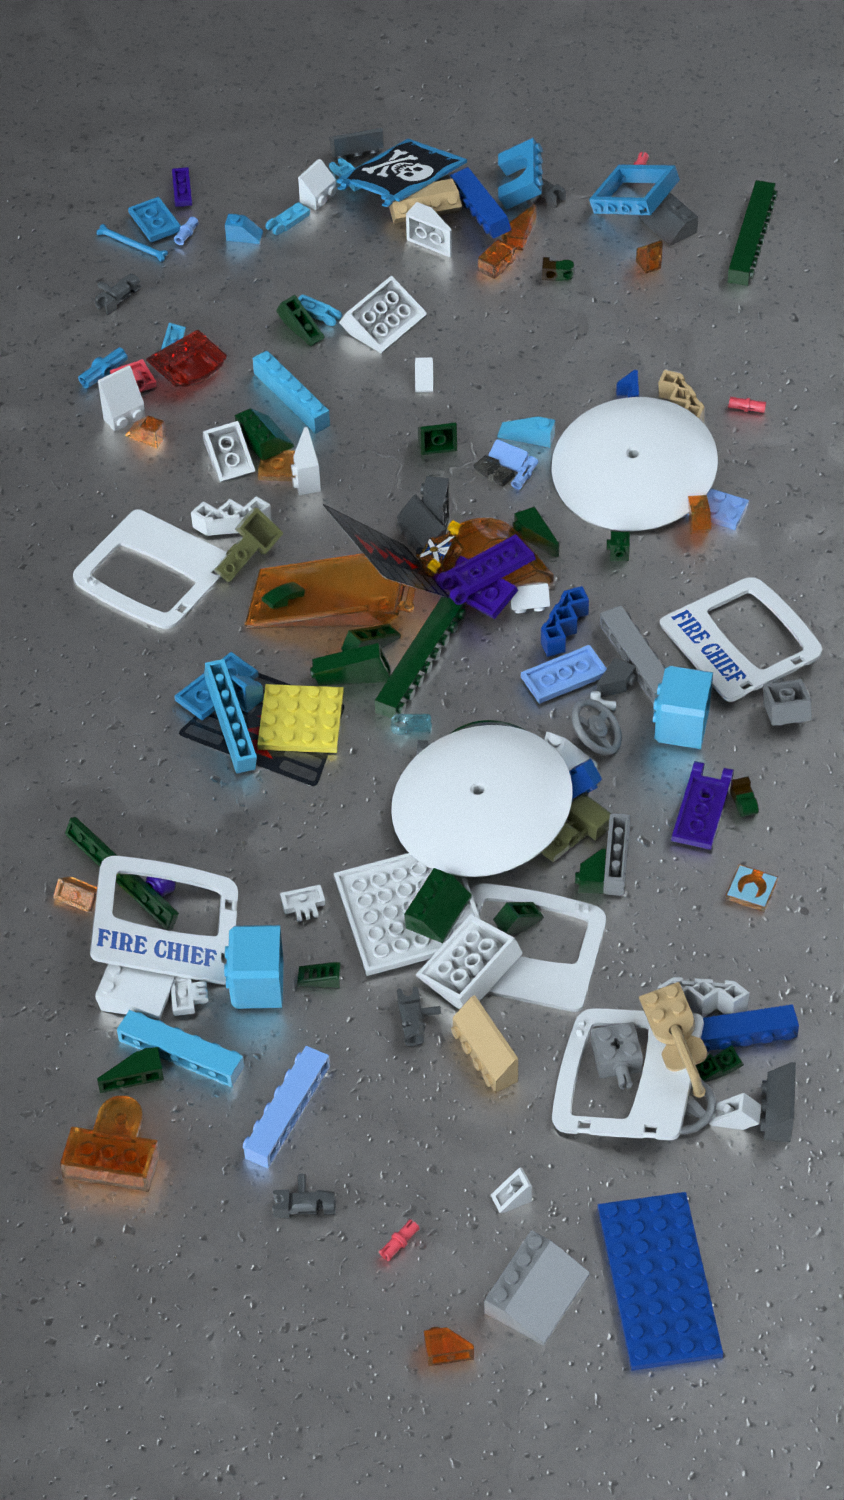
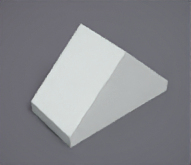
M519 1167L491 1194V1197L499 1212L505 1213L532 1201V1185L524 1170Z

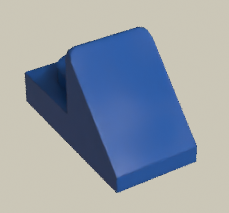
M633 370L617 382V396H627V398L639 397L638 370Z

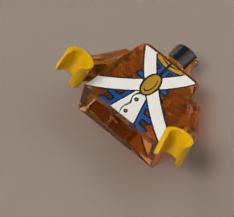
M454 520L448 525L447 530L449 531L447 534L429 538L424 548L419 547L416 550V556L429 577H434L436 574L452 569L464 548L456 538L461 524Z

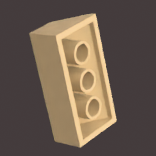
M453 179L433 182L400 202L394 200L389 206L393 224L406 222V213L416 202L431 207L439 216L457 213L462 208L459 191Z
M475 995L470 997L454 1015L451 1031L456 1039L459 1038L462 1042L464 1052L472 1057L476 1070L482 1072L486 1085L488 1087L491 1086L495 1093L518 1082V1057Z

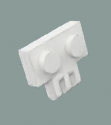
M321 885L280 893L285 914L295 912L298 922L302 921L301 914H305L306 920H310V912H313L314 918H319L316 907L325 906Z
M178 976L175 978L171 987L174 1016L195 1013L194 1005L209 1001L207 996L208 990L206 989L207 983L205 981L192 983V979Z

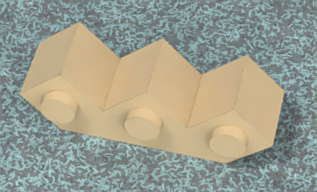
M664 370L658 382L659 398L668 399L670 402L687 409L704 423L705 407L696 398V394L690 385H687L684 376L681 373Z

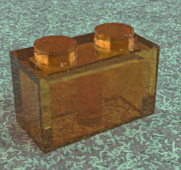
M500 239L496 240L478 257V271L495 279L510 264L514 263L516 259L515 247Z

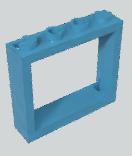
M618 165L591 196L589 201L594 214L651 215L680 179L675 165ZM622 183H656L644 198L611 197Z

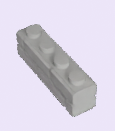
M610 814L604 894L624 895L630 830L629 815Z

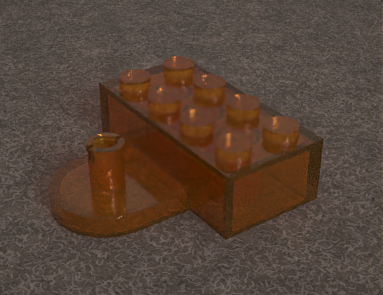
M115 1096L105 1101L99 1109L93 1130L71 1127L60 1162L63 1178L149 1192L160 1152L157 1140L138 1137L143 1122V1113L140 1104L135 1099L128 1096Z

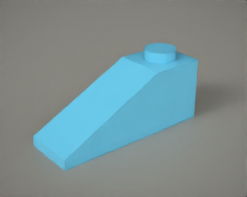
M537 416L502 422L497 437L550 448L555 437V420Z

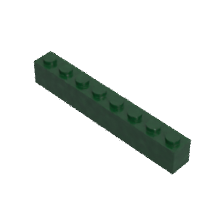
M755 181L728 269V283L748 286L750 279L754 277L755 269L753 268L757 267V256L760 257L761 254L760 245L764 244L765 235L763 234H767L768 224L766 223H770V212H773L774 201L777 200L778 191L775 190L776 183Z
M443 596L440 598L374 700L375 713L396 721L399 715L405 712L406 704L409 700L413 699L415 690L422 685L424 676L431 671L433 662L440 657L441 650L444 646H447L451 634L456 632L459 621L465 618V602L457 605L451 598Z

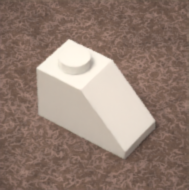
M745 1093L716 1103L715 1114L709 1124L711 1126L739 1130L758 1125L760 1122L761 1105Z

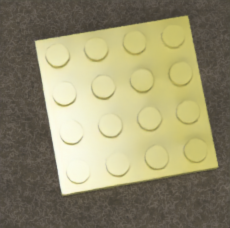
M266 684L257 744L258 750L337 753L344 687Z

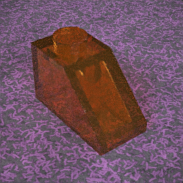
M662 240L637 248L636 262L646 274L661 269Z
M148 415L135 422L126 433V437L158 448L166 438L165 423L163 420Z
M707 495L688 496L690 534L709 533L712 528Z
M432 1327L424 1331L428 1366L474 1360V1345L449 1328Z

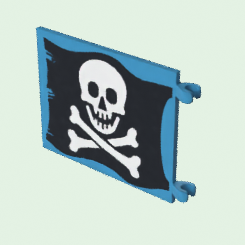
M406 139L337 179V183L341 184L337 189L344 191L349 184L382 195L381 199L385 200L382 206L389 207L394 200L400 202L467 163V159L411 139Z

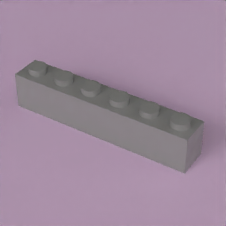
M621 605L600 613L601 628L623 661L636 666V680L654 705L655 698L659 696L657 695L658 684L662 683L665 665L660 663L656 652L652 651L649 647L648 640L642 637L639 627L634 625L630 614L625 612Z

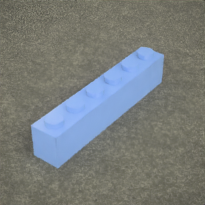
M305 1046L302 1053L299 1052L297 1054L293 1068L288 1069L285 1074V1081L276 1088L272 1102L267 1103L264 1115L261 1120L258 1119L256 1121L253 1133L250 1137H246L243 1143L245 1159L266 1168L270 1167L330 1068L329 1055Z

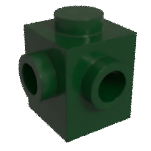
M611 531V539H607L606 550H610V561H629L630 532Z

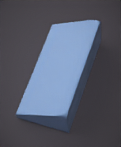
M497 439L487 460L517 472L519 467L523 466L527 461L528 452Z

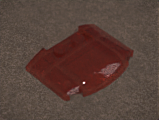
M196 330L146 358V361L175 387H190L200 384L216 374L223 366L227 355L202 332Z

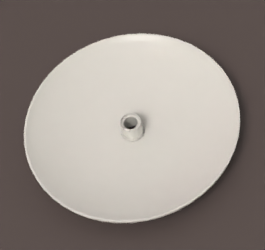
M650 397L616 399L586 411L563 432L552 457V477L561 500L573 513L585 521L610 530L645 531L675 522L701 503L711 489L716 477L718 466L717 449L714 439L704 423L693 413L675 403Z
M475 726L453 732L438 739L423 749L408 764L401 774L393 794L392 821L395 832L404 848L425 866L431 869H439L454 876H489L514 869L528 862L552 843L568 818L572 804L573 786L568 767L563 758L553 746L541 737L511 726Z

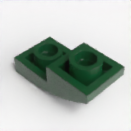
M290 582L272 589L262 596L261 600L268 607L279 609V607L288 606L289 599L294 600L298 597H304L305 589L295 582Z
M731 1045L715 1056L712 1054L707 1055L703 1062L696 1064V1068L701 1079L704 1082H709L737 1070L744 1064Z

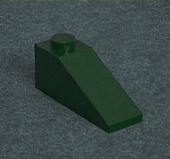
M296 295L280 303L276 312L285 325L308 345L313 346L325 338Z
M535 506L514 513L513 528L516 533L520 534L522 539L555 558L559 557V542Z
M390 624L349 630L341 650L346 651L379 643L381 648H384L399 639L401 634Z
M158 1047L136 1051L98 1077L100 1093L164 1080Z

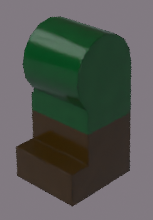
M543 257L542 280L562 281L571 280L574 277L573 261L550 260V257Z
M749 776L731 780L730 794L740 816L745 817L758 814V803L754 797Z

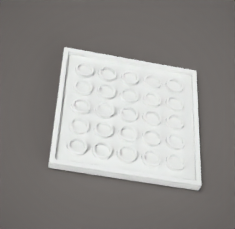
M410 853L334 873V879L366 976L430 959L470 914L480 919L473 897L468 902L445 941L440 943L406 929L404 913L433 870L420 863ZM454 876L471 893L466 878Z

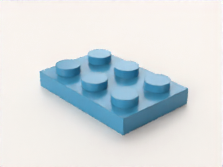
M159 197L128 208L129 214L150 242L180 231L181 225Z

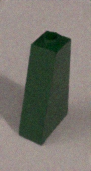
M375 643L312 659L310 673L312 678L316 679L319 686L387 682L391 676V665L380 644Z

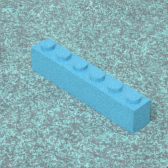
M269 351L253 357L254 374L315 434L330 426L329 410Z
M225 660L205 663L204 677L235 772L237 774L255 770L257 756Z
M129 1010L117 1028L120 1042L139 1050L158 1047L161 1059L229 1087H233L244 1069L243 1056L238 1052L224 1049L217 1043L207 1042L197 1035L185 1033L182 1029L168 1026L160 1020L148 1018L141 1012L136 1013Z

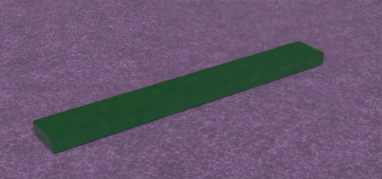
M76 816L70 818L65 835L99 867L105 858L118 856ZM121 873L116 875V883L166 930H173L179 913L139 875Z

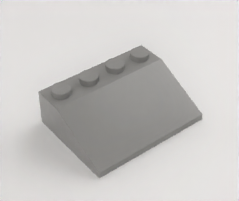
M531 1230L485 1298L484 1313L534 1341L545 1345L589 1277L590 1272L551 1240Z

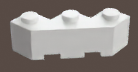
M257 496L245 507L229 499L218 510L203 501L191 512L193 528L206 536L238 533L235 530L236 526L256 507L272 520L271 506Z
M673 977L658 986V989L679 982L691 1011L695 1014H700L703 1018L716 1009L724 1015L748 1011L749 992L735 981L725 980V983H713V979L695 978V981H683L681 977Z

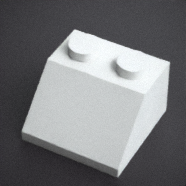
M321 159L314 162L298 177L300 203L315 211L336 194V179Z
M548 583L514 584L518 592L509 601V606L511 610H515V613H525L526 609L534 608V611H545V607H550Z

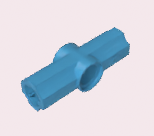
M119 347L104 358L97 357L92 362L91 367L78 376L79 382L84 388H90L99 379L110 375V370L128 360L127 354Z

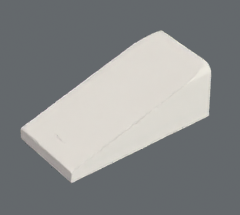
M431 357L415 358V392H433V358Z

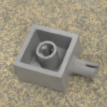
M780 678V682L776 680L770 684H763V704L772 726L812 720L811 698L802 679L784 681L783 678Z
M634 1022L592 1028L591 1046L599 1078L617 1076L620 1089H625V1083L627 1089L631 1088L633 1082L631 1081L630 1074L642 1072L643 1056Z

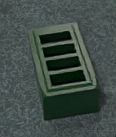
M341 962L299 966L297 986L340 988ZM305 973H309L308 979H304ZM313 973H317L316 978H313Z

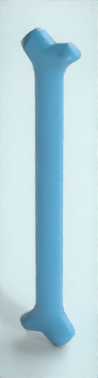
M105 224L100 225V229L96 231L98 236H109L157 257L160 262H163L168 255L167 250L158 251L108 229Z

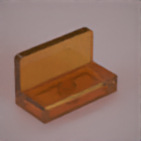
M70 876L59 878L53 898L89 913L93 910L97 887Z

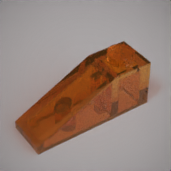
M533 204L509 222L511 231L501 235L504 248L524 250L537 218L536 204Z

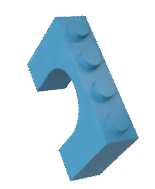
M534 138L498 154V165L506 176L526 168L518 178L498 187V199L506 209L542 194L543 160L541 153L543 149Z

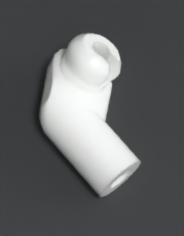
M599 691L591 692L589 699L599 701L609 710L616 711V701H604Z

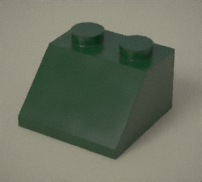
M457 423L418 427V442L421 455L457 451Z

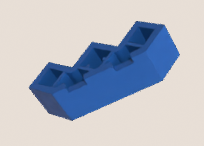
M583 586L565 590L561 595L560 601L549 614L547 622H544L542 625L541 645L547 657L566 651V636L577 634L578 618L589 614V599Z
M591 759L573 767L569 771L573 786L572 802L574 801L573 798L587 791L589 793L598 788L597 784L603 780Z

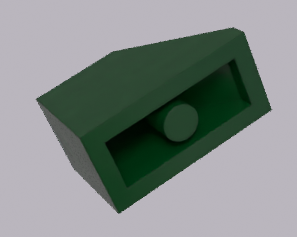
M602 848L580 864V872L575 873V884H579V893L603 894L606 849Z
M506 902L493 921L499 930L508 935H517L541 921L544 916L534 902Z

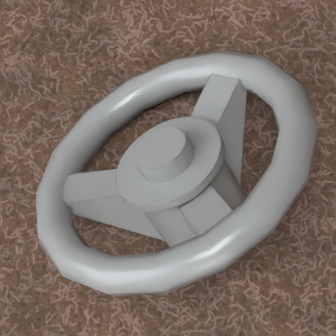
M593 699L578 701L573 708L572 722L579 739L595 753L601 755L614 754L620 748L622 741L621 728L616 717L599 701ZM585 706H590L600 711L597 716L593 715L588 720L580 715L581 709ZM606 719L609 721L614 733L612 745L604 737L607 734V726L604 722Z
M703 1080L701 1082L705 1088V1096L708 1101L707 1111L692 1097L690 1090L684 1117L693 1114L700 1120L694 1124L682 1126L680 1135L699 1131L710 1122L715 1114L716 1098L713 1090Z

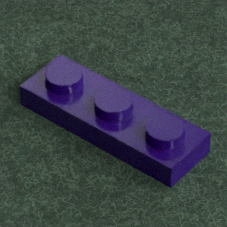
M189 167L173 168L175 207L192 206Z

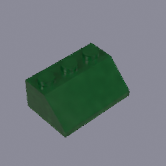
M251 408L234 415L235 422H239L245 442L262 461L294 448L291 440L268 415Z
M433 868L404 913L406 929L443 943L472 898V894L453 875Z

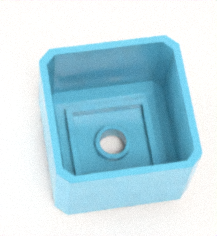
M676 666L665 668L662 683L658 684L657 695L659 696L655 698L653 710H656L653 715V723H655L654 738L658 743L696 749L702 748L710 710L713 672Z
M243 925L232 927L229 930V946H225L227 964H224L226 989L230 991L231 1005L236 1009L282 1008L284 956L281 925Z

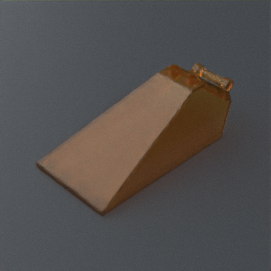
M363 553L263 568L259 570L245 627L247 629L364 627L388 624L399 616V611L407 613L413 611L416 588L409 586L406 601H402L404 589L408 585L383 577ZM295 582L305 589L304 597H298L294 600L289 599L288 606L279 607V609H272L261 600L262 596L286 583Z

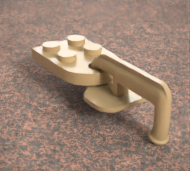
M677 982L639 996L654 1037L666 1044L661 1054L666 1068L670 1071H680L686 1068L692 1083L693 1095L698 1098L703 1097L706 1091L702 1085L696 1064L703 1062L707 1058V1050L701 1038L692 1036L695 1021L680 983Z

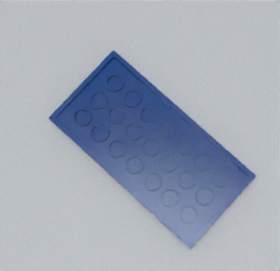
M686 1192L598 1204L597 1209L631 1371L723 1358V1349Z

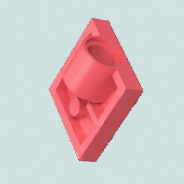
M143 359L110 370V374L129 365L140 392L157 387L156 380Z

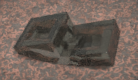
M487 455L473 465L480 474L501 486H505L515 477L514 470L500 466L498 459Z

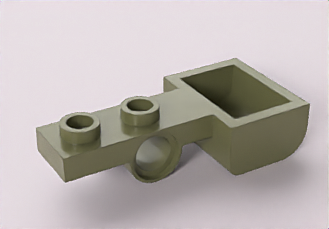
M257 507L252 509L236 526L235 530L242 538L227 551L224 559L214 569L226 582H230L256 551L262 555L266 554L283 535V532Z
M582 794L571 804L567 818L570 822H565L557 837L541 854L555 862L587 835L596 841L609 830V819L612 813L586 794Z

